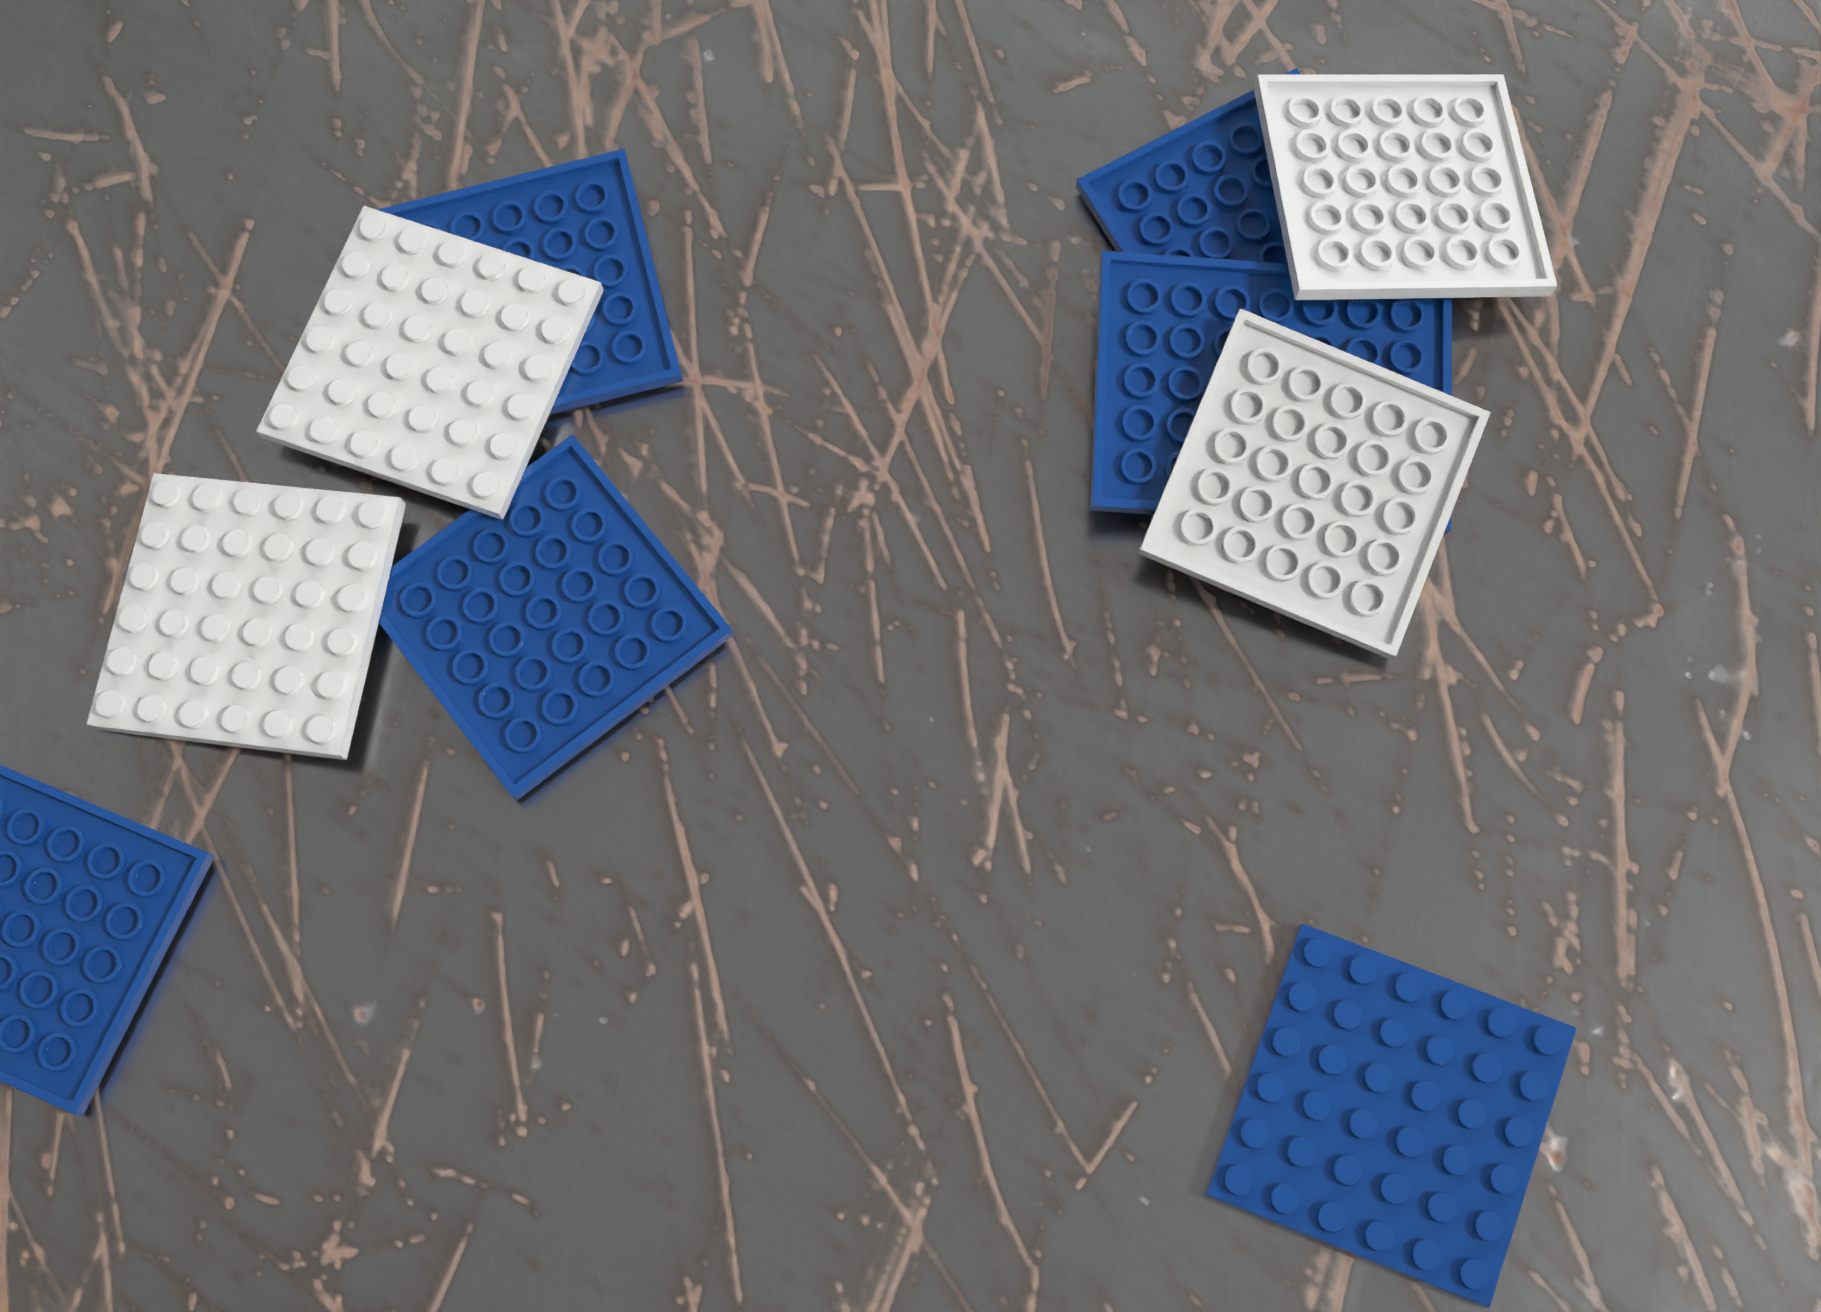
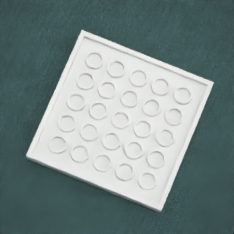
M1504 74L1257 75L1253 87L1295 300L1552 296L1557 288V282Z
M363 206L256 432L263 439L503 520L604 291L602 284L574 273Z
M1239 309L1138 554L1392 660L1396 657L1491 412L1248 311Z
M154 473L86 725L101 731L347 760L406 503L400 497Z

